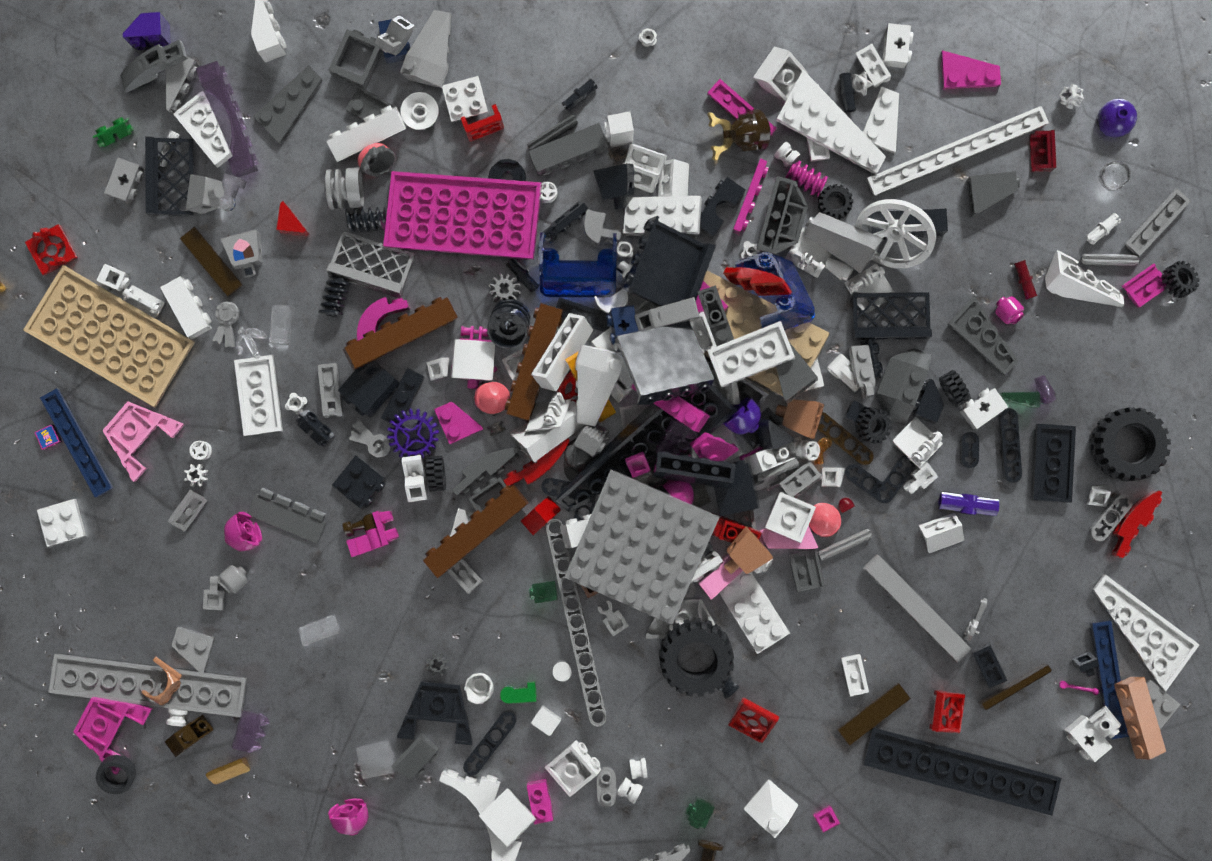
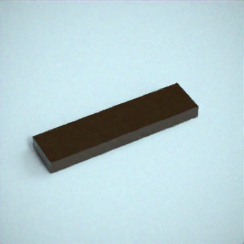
M195 226L180 238L227 297H230L243 286Z
M1043 663L982 699L978 704L982 709L988 710L1049 674L1052 670L1048 664Z
M897 683L837 730L850 746L911 698L902 686Z

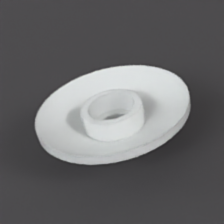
M416 92L410 94L401 105V117L405 124L412 129H427L438 118L439 109L437 102L427 93ZM423 110L424 114L419 116L417 112Z

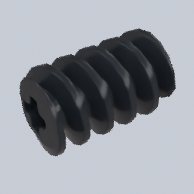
M369 207L368 213H365L364 208H361L360 213H357L356 208H354L352 214L346 209V224L350 232L354 233L356 228L358 232H362L363 227L369 232L371 226L373 231H377L378 227L384 231L386 225L385 207L383 212H380L379 207H376L374 213L371 207Z
M328 276L332 280L326 281V284L330 287L324 288V291L329 295L322 296L327 302L320 304L324 310H319L318 313L337 318V315H343L339 308H345L341 301L347 300L343 293H349L344 287L351 286V283L342 278Z

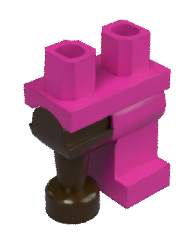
M376 511L367 514L362 520L353 524L350 521L342 523L346 537L353 536L354 531L364 529L366 534L347 540L351 557H356L389 545L392 541L399 538L396 528L387 530L385 523L394 521L391 511Z

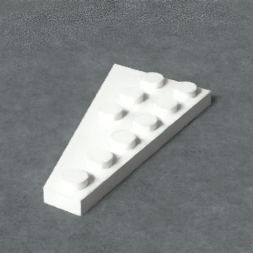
M1103 575L1092 591L1162 690L1167 691L1199 644L1107 575Z

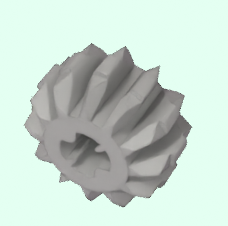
M499 274V281L495 277L492 279L495 285L489 284V288L494 289L489 292V295L494 296L493 302H497L499 299L500 301L506 299L517 300L514 295H521V292L516 290L521 287L520 284H515L517 281L516 277L510 280V274H507L504 279L503 275ZM502 286H504L505 288L506 286H508L509 292L507 294H505V292L504 294L501 293Z

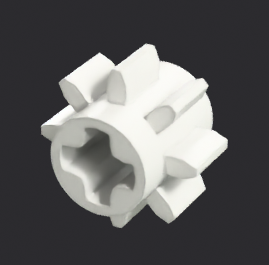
M1071 84L1070 88L1064 86L1061 94H1059L1062 100L1060 104L1066 105V108L1072 109L1073 105L1079 107L1084 99L1083 89L1078 88L1074 84Z
M190 464L191 469L189 471L184 470L187 473L184 481H191V487H194L196 483L202 487V482L209 480L206 478V473L209 471L202 470V464H199L197 468L194 464ZM194 472L200 475V477L196 478L193 476Z

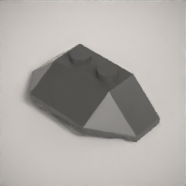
M779 176L776 177L759 236L757 250L776 255L798 243L808 205L796 181Z
M912 348L889 359L876 394L882 409L888 412L887 414L891 416L889 419L903 426L906 424L929 371L931 354Z

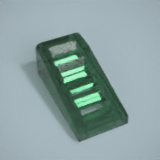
M1039 392L999 393L1004 401L1030 408H1040Z

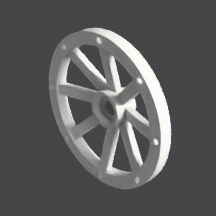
M886 199L868 205L859 214L855 227L862 229L863 224L885 229L874 233V235L881 238L887 237L888 240L881 254L875 252L871 260L891 268H909L922 263L930 256L936 242V230L930 217L919 207L902 200ZM888 209H897L904 212L899 220H895ZM880 210L888 223L867 217ZM911 214L922 224L905 225L904 223ZM927 231L928 244H925L909 232ZM904 238L923 251L916 256L910 257ZM893 242H898L903 259L886 257Z

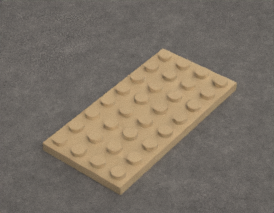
M62 265L23 331L155 408L195 343L188 337Z
M709 271L706 272L704 282L709 287L716 285L720 298L729 307L725 313L734 339L781 321L788 341L808 366L812 368L830 335L829 332L745 291L743 288ZM705 351L703 353L704 356L710 358L708 351ZM776 366L747 377L783 396Z

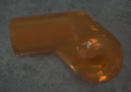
M821 438L817 442L820 447V454L814 460L815 465L824 464L823 453L832 446V441L829 438Z

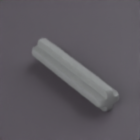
M1083 254L1081 263L1083 265L1136 266L1139 264V256Z
M869 529L863 530L819 550L818 556L820 560L828 559L871 539L872 534Z

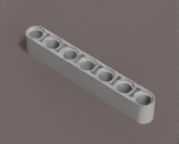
M876 554L863 567L874 581L956 663L971 650L959 635L879 555Z

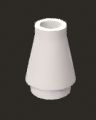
M830 257L827 259L824 267L841 281H848L854 270L845 262L834 260Z

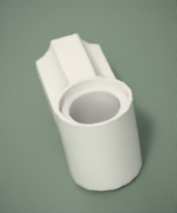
M839 354L829 364L827 369L834 377L841 379L853 392H856L859 388L854 384L851 362L844 355Z

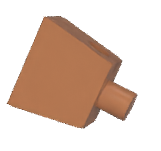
M794 399L787 406L778 405L775 414L784 418L783 426L805 437L815 439L825 404L817 401Z
M746 526L727 548L726 551L732 559L724 567L730 574H733L739 567L746 574H749L772 560L773 556Z

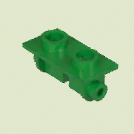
M123 117L112 121V126L106 128L104 125L96 129V134L93 135V138H99L96 141L99 147H106L116 142L113 136L115 133L119 140L131 135L134 128L131 124L127 125L126 122L129 118L123 119Z

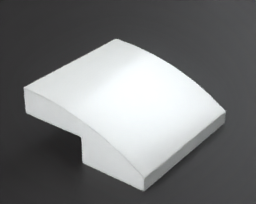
M630 144L626 160L622 164L630 163L634 165V187L653 193L662 173L667 155Z
M454 339L451 378L493 381L495 344L487 341Z
M508 788L479 815L484 823L507 847L536 820L528 808Z

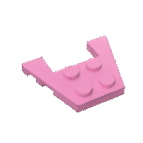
M127 401L102 431L114 451L118 454L131 480L136 482L147 468L132 455L157 426L171 438H174L184 427V424Z

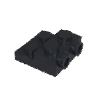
M355 455L332 486L360 509H363L364 507L368 508L374 500L372 498L376 492L380 493L385 487L384 481L386 478Z

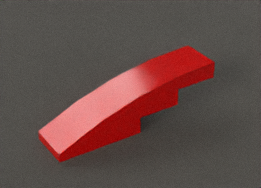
M726 267L723 272L729 282L741 285L745 291L754 290L758 296L791 295L792 293L784 279L769 272L743 267Z

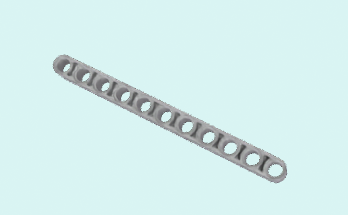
M552 519L546 525V532L588 717L593 726L600 727L606 722V710L577 583L573 582V587L569 590L564 589L562 582L566 579L564 577L567 570L562 571L558 568L560 560H566L570 565L571 556L569 548H564L562 552L555 551L554 543L557 541L564 543L561 529L558 533H552L549 527L553 522H557L560 526L563 524L560 520ZM569 598L577 600L575 608L567 606L566 602ZM573 617H579L582 620V624L579 627L572 626L571 619ZM577 636H584L586 644L578 646L575 643V638ZM582 655H588L590 663L583 665L580 663L579 658ZM592 674L595 680L593 683L587 684L584 681V676ZM596 693L599 696V700L596 703L590 702L588 700L589 694ZM595 712H600L603 714V720L596 722L593 720L592 715Z

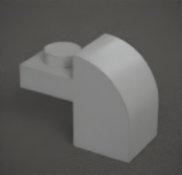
M398 16L391 20L386 33L377 37L375 44L380 46L382 51L396 56L408 42L415 25Z
M587 210L584 229L588 240L596 246H600L601 239L607 244L615 245V242L619 243L621 232L603 228L606 213Z

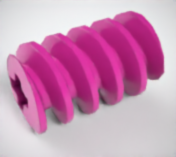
M800 160L796 164L793 163L785 178L791 177V180L798 181V188L804 184V191L806 192L811 189L810 195H814L817 192L818 198L827 182L828 176L820 179L821 172L814 175V168L807 171V164L801 168Z

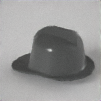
M577 438L570 441L564 456V473L571 482L595 457V455L592 457L573 445Z

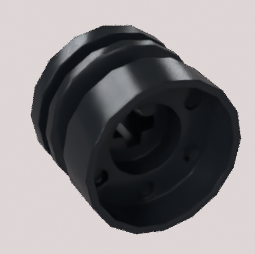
M506 299L500 301L493 308L487 325L489 339L496 346L504 349L520 346L525 341L530 326L531 315L529 309L518 300Z

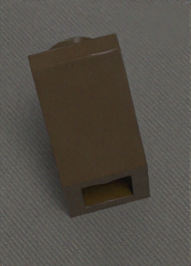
M202 714L171 735L165 741V744L176 758L214 729Z

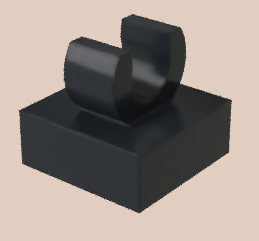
M1090 652L1072 658L1073 665L1081 673H1086L1087 677L1095 675L1093 668L1099 666L1097 658Z

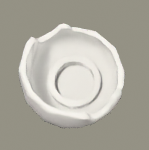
M476 673L466 680L464 691L469 702L482 704L491 698L494 686L488 675Z

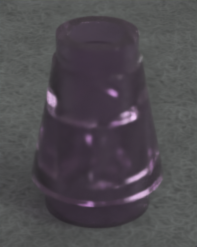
M1045 375L1034 379L1038 401L1042 405L1057 400L1055 397L1057 394Z

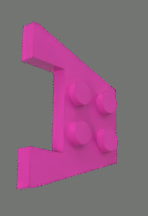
M92 697L73 732L90 750L93 749L99 756V759L103 761L108 756L120 755L109 749L125 717L144 725L153 708ZM110 767L115 775L121 770L119 767Z

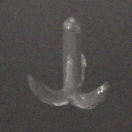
M240 326L237 338L238 354L243 352V341L245 340L252 355L256 359L260 358V352L251 335H257L262 338H266L267 335L259 329H245L243 326Z

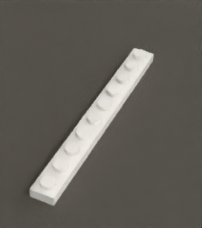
M1042 106L868 177L866 181L874 197L1046 126L1049 122Z

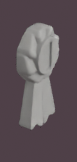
M226 301L218 305L215 316L220 325L213 337V341L222 344L225 337V348L229 346L235 347L232 324L238 320L240 312L235 303Z
M357 419V423L352 426L361 434L351 431L352 436L349 440L366 444L369 453L374 457L381 458L387 456L391 450V446H389L390 440L382 434L373 435L363 422Z
M983 598L980 601L975 618L968 622L963 634L964 640L970 642L974 634L979 635V631H976L987 606V599Z

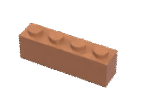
M1129 677L1114 684L1135 758L1150 760L1166 752L1145 677Z

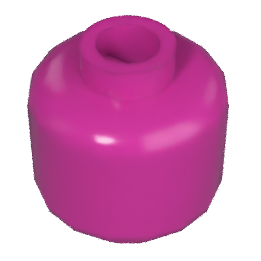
M1002 297L996 303L995 313L1005 324L1012 323L1014 325L1023 318L1024 307L1015 297Z

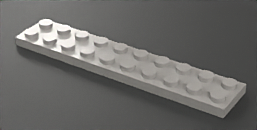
M54 654L48 693L85 698L98 697L132 704L242 717L247 678L174 669L182 675L180 679L181 685L166 704L159 705L141 692L145 690L152 696H157L165 690L168 677L161 667Z

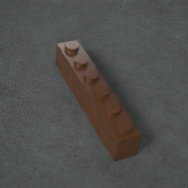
M441 297L431 301L432 305L426 308L422 305L414 310L415 313L410 316L406 313L398 317V321L393 324L387 322L381 325V330L375 333L371 330L363 334L364 338L358 341L355 338L345 343L346 347H344L343 352L353 371L455 321L458 316L448 297L444 299Z
M540 303L539 308H535L533 315L535 323L534 326L530 325L527 335L530 339L528 344H524L522 350L524 358L522 362L518 363L516 370L518 378L517 381L513 380L510 389L513 394L511 399H507L505 405L507 415L530 421L541 388L531 374L559 330L564 313L562 309Z
M515 485L504 487L499 492L501 495L496 500L491 498L484 504L486 507L484 510L474 512L469 517L471 520L466 525L464 522L454 529L456 531L454 535L450 537L448 534L440 541L442 545L437 549L432 547L425 553L427 557L423 562L437 578L446 573L529 504Z

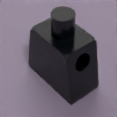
M625 163L593 170L603 200L613 199L615 210L626 208L624 197L634 195V165Z

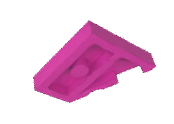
M453 402L434 409L449 444L484 430L480 424Z
M706 432L690 443L699 458H708L711 461H724L739 450L734 443H727L724 439L713 437V435Z

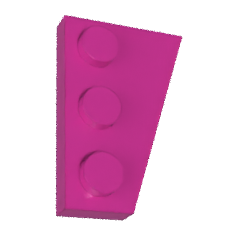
M941 51L943 89L999 87L1001 85L1000 66Z

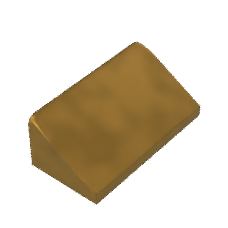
M242 757L213 769L205 775L213 784H219L250 771V767L246 757Z

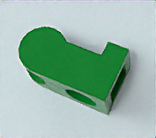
M528 681L527 687L515 688L512 685L505 686L500 692L501 700L509 704L536 702V681Z

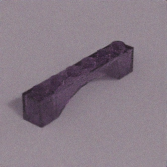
M214 61L195 68L202 87L223 104L229 116L232 135L230 144L232 157L228 161L233 175L239 178L259 171L257 168L259 160L255 153L252 154L250 148L253 146L249 135L246 136L244 129H247L244 119H240L238 114L240 107L238 102L234 101L232 97L234 90L231 83H227L225 78L228 76L225 66H221L218 61Z

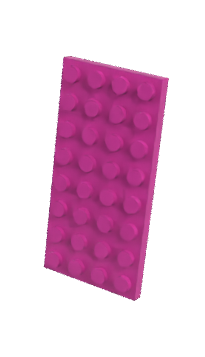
M392 171L383 246L398 249L534 260L542 183Z

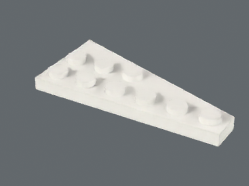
M802 70L776 121L876 175L886 156L816 82Z

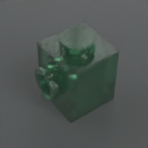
M556 581L532 584V588H529L530 599L534 600L535 603L558 600Z
M696 796L693 804L689 803L685 814H687L686 818L690 821L689 825L696 829H700V827L705 829L715 809L714 804Z

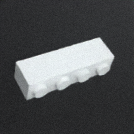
M387 106L380 110L381 114L377 116L371 114L363 118L365 122L361 124L354 122L346 126V131L340 133L338 130L330 134V139L327 140V143L336 161L339 162L363 150L368 145L378 143L405 130L406 125L397 107Z
M568 314L531 375L541 388L557 391L570 370L565 359L578 352L580 344L585 345L593 332L584 316Z

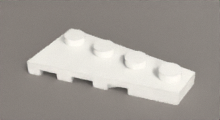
M203 90L173 113L217 168L232 157L212 107Z

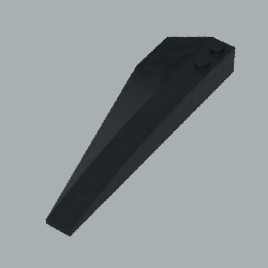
M714 383L707 392H696L686 397L680 396L710 416L700 432L693 431L654 403L650 404L574 478L556 498V501L568 512H571L591 501V498L596 495H600L610 470L631 477L632 475L625 461L626 458L643 452L651 468L654 466V459L658 452L677 454L676 452L684 447H690V443L703 433L712 434L738 410Z

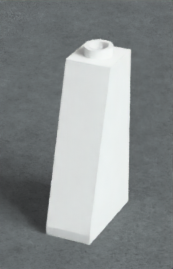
M571 401L561 428L526 432L527 423L511 431L509 434L516 446L535 462L585 426V424L577 423V405L574 401Z

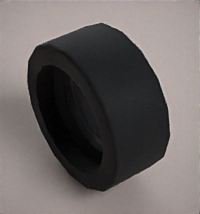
M108 756L97 769L96 781L98 786L110 794L124 793L131 787L135 779V765L125 756ZM112 766L121 768L127 774L126 781L119 783L111 781L105 775L106 768Z

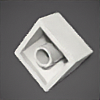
M774 47L753 78L763 89L785 103L802 70L807 74L808 72L790 51Z

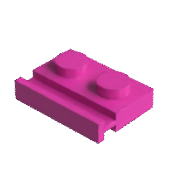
M1154 263L1123 284L1122 288L1126 290L1132 302L1139 308L1164 291L1166 284H1162L1164 278H1161L1162 273L1160 270L1158 271Z

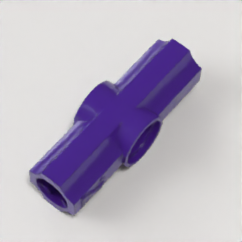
M941 492L938 500V509L959 511V513L969 515L997 516L1000 506L999 500L980 498L977 495L971 494L958 495Z

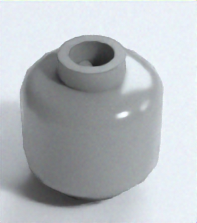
M230 565L219 575L220 582L218 584L228 594L238 593L248 583L245 577L248 573L240 565L238 567Z

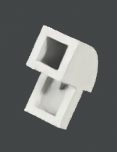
M421 455L403 457L402 466L408 502L427 500V481Z

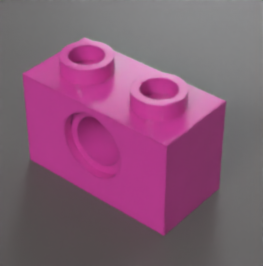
M547 778L528 782L527 791L531 812L536 818L534 824L553 821L554 814Z

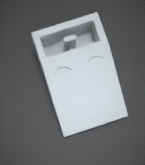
M255 0L251 36L257 52L266 63L286 55L284 48H287V45L280 34V27L274 18V11L268 0Z

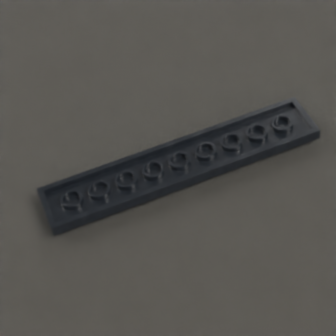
M875 727L871 729L863 760L864 766L1053 816L1062 779L1059 776Z

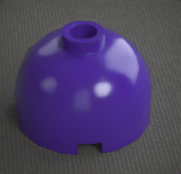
M1113 99L1105 103L1097 115L1100 130L1106 136L1112 138L1122 137L1130 133L1138 119L1134 105L1125 99Z
M746 397L740 401V404L734 406L738 411L723 423L727 429L739 435L756 431L761 418L758 404L752 397Z

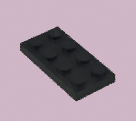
M1036 424L1032 500L1072 503L1076 426Z

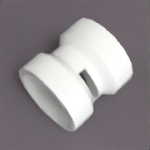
M785 142L774 154L776 159L783 161V165L787 169L800 156L799 152L791 149V145L788 142Z
M625 777L617 791V795L627 797L634 804L643 786L638 783L634 784L629 778Z

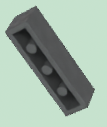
M597 123L529 151V156L537 175L547 176L556 168L564 169L569 167L571 162L576 160L577 162H582L591 154L599 155L605 152V149L608 148V143L600 123Z

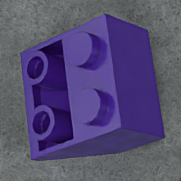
M160 12L140 13L123 32V38L136 50H146V47H154L158 44L165 47L171 44L170 23Z

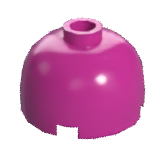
M238 512L224 526L225 542L238 551H249L258 546V543L262 541L259 525L256 522L253 525L250 520L252 517L245 512Z
M357 798L345 800V805L339 806V804H336L329 810L328 815L331 825L338 833L353 836L358 834L367 824L369 818L367 805L364 803V800Z

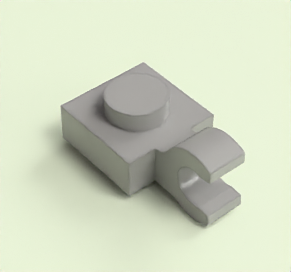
M219 576L210 577V590L205 589L203 594V609L224 610L225 591L219 590Z

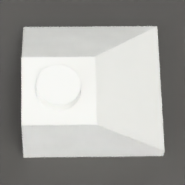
M768 779L743 809L776 838L788 824L798 804Z

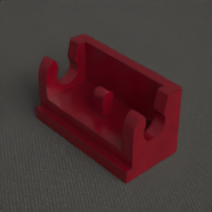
M1055 130L1035 131V133L1030 134L1031 172H1052L1057 168Z

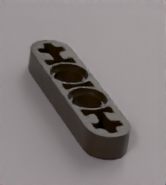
M822 412L823 422L828 424L830 421L832 424L824 431L823 428L826 426L820 423L817 430L858 464H870L874 459L873 452L829 415ZM832 427H837L840 430V435L837 438L831 437L829 433ZM847 439H851L855 443V447L852 450H848L844 446ZM861 446L862 448L859 451L863 454L867 452L869 460L861 461L862 456L859 453H856L855 456L852 453Z

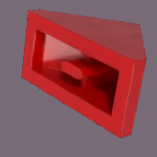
M282 201L279 207L276 230L284 234L308 236L309 232L287 204Z
M548 496L520 522L534 536L561 509Z

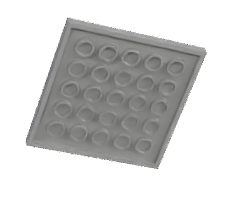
M610 470L564 578L672 625L719 520V516Z

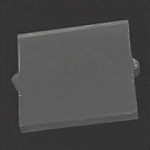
M389 740L356 748L359 760L357 765L360 766L363 779L396 772L391 767L394 764L393 757L395 754L392 753Z

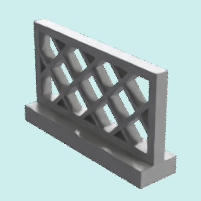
M342 231L332 261L327 267L328 276L342 278L349 283L401 298L415 254L398 248L384 247L382 243ZM345 238L352 239L355 246L345 249L343 245ZM366 244L371 245L374 251L363 255L360 247ZM358 249L361 257L351 261L348 253ZM383 250L389 251L391 257L382 261L378 253ZM376 254L379 263L369 266L366 258ZM342 255L347 256L349 263L344 265L336 264L338 257ZM402 255L409 257L407 264L399 266L396 258ZM364 260L367 268L362 271L356 270L353 264ZM394 260L398 268L387 272L384 264ZM382 266L386 274L379 277L374 276L372 270ZM400 271L402 275L401 282L392 281L390 275Z

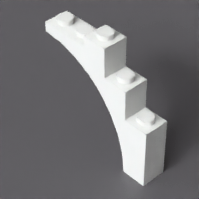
M449 769L447 772L443 771L439 781L455 788L466 796L480 814L495 801L501 783L497 781V777L492 775L482 776L480 783L476 782L477 779L471 776L463 778L458 776L459 773ZM486 825L492 849L491 861H515L522 839L518 837L507 847Z

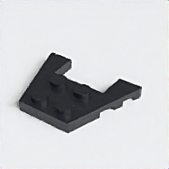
M421 681L397 734V738L414 740L418 719L456 723L455 744L473 745L460 684Z

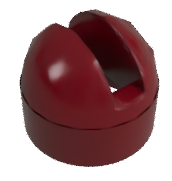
M842 498L838 504L841 513L855 507L853 501L849 498Z

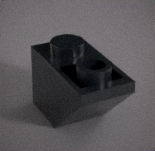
M928 379L922 386L921 395L913 409V416L935 424L939 420L944 403L934 380Z

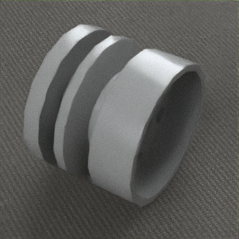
M359 167L347 168L345 177L342 176L340 169L335 170V177L332 169L326 170L324 191L329 209L335 210L337 203L339 209H343L345 200H347L351 209L363 208L364 186L361 169Z

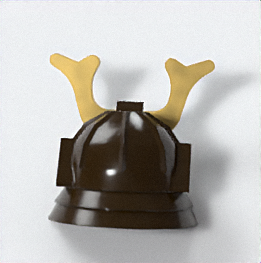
M753 109L747 113L738 114V119L732 125L728 120L719 119L711 112L707 113L710 120L709 127H714L717 124L723 127V144L719 147L711 146L713 160H718L719 155L730 148L732 142L739 146L742 151H763L768 147L771 137L770 125L766 115L760 109Z

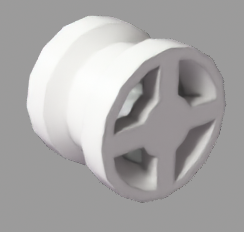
M543 182L541 201L552 203L557 198V188L552 182Z
M801 440L796 445V455L800 459L813 461L820 454V447L817 442Z
M195 441L190 446V454L194 459L206 460L212 454V447L207 442Z
M168 708L170 715L166 724L186 726L185 716L188 714V711Z
M641 758L640 761L630 760L632 779H636L639 776L647 778L645 758Z

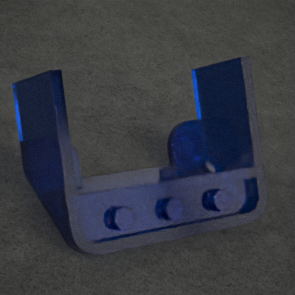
M540 232L539 279L542 295L546 297H611L616 293L617 233H613V248L600 250L597 261L560 260L559 252L556 249L544 248V232Z
M762 252L735 262V267L758 269L765 272L775 271L776 275L784 279L792 291L791 295H782L777 298L775 302L776 312L759 317L761 329L781 321L784 330L814 319L815 307L792 261L769 252Z

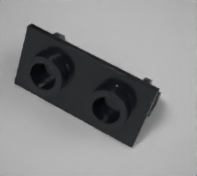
M869 339V344L868 341H861L860 346L869 345L874 375L877 378H881L883 367L878 359V354H880L879 344L873 339Z
M309 410L300 413L296 419L297 426L306 434L311 430L313 431L310 438L319 446L324 447L328 440L335 436L331 429L320 422L317 416Z

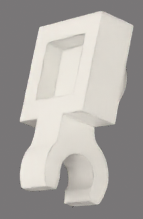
M925 462L921 468L917 467L911 473L913 478L905 481L902 487L906 492L909 491L912 494L919 486L925 489L938 476L931 466Z

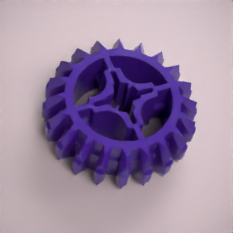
M412 408L409 409V415H406L405 411L402 410V418L396 414L395 418L398 421H390L394 428H387V431L393 432V434L387 435V439H393V441L389 442V446L396 445L393 452L396 453L401 450L399 457H403L404 453H406V457L420 454L422 459L425 458L424 451L430 455L429 446L434 449L436 448L432 441H439L437 437L433 436L439 434V430H433L437 423L430 424L433 417L430 416L426 419V411L420 416V409H417L416 414H413ZM407 420H418L412 427L402 425ZM423 423L427 425L429 430L428 439L420 434ZM398 430L406 435L403 446L397 440ZM416 430L418 437L410 439L408 432ZM414 442L424 444L417 449H408Z

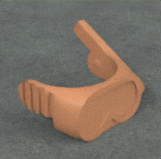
M155 656L153 661L167 674V686L157 696H152L145 690H142L141 693L159 705H164L180 687L182 675Z

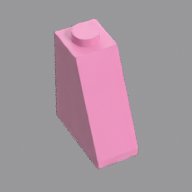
M809 526L801 543L766 528L759 530L762 532L759 541L766 548H818Z
M729 554L721 558L723 562L720 563L718 569L712 572L709 570L697 582L711 600L743 571L740 567L733 574L727 571L724 565L732 559Z

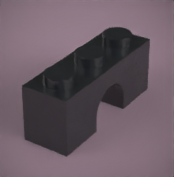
M728 177L724 181H719L715 187L717 192L714 196L710 195L704 203L706 207L701 212L699 231L711 239L714 238L724 223V220L717 216L716 207L721 204H727L734 209L746 189Z

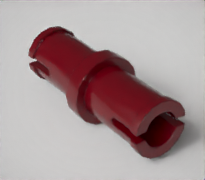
M1026 260L1014 263L1019 277L1018 283H1021L1025 299L1038 296L1032 282L1033 276H1030Z

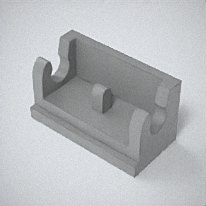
M808 461L780 482L779 485L786 495L798 498L822 480V475L812 462Z

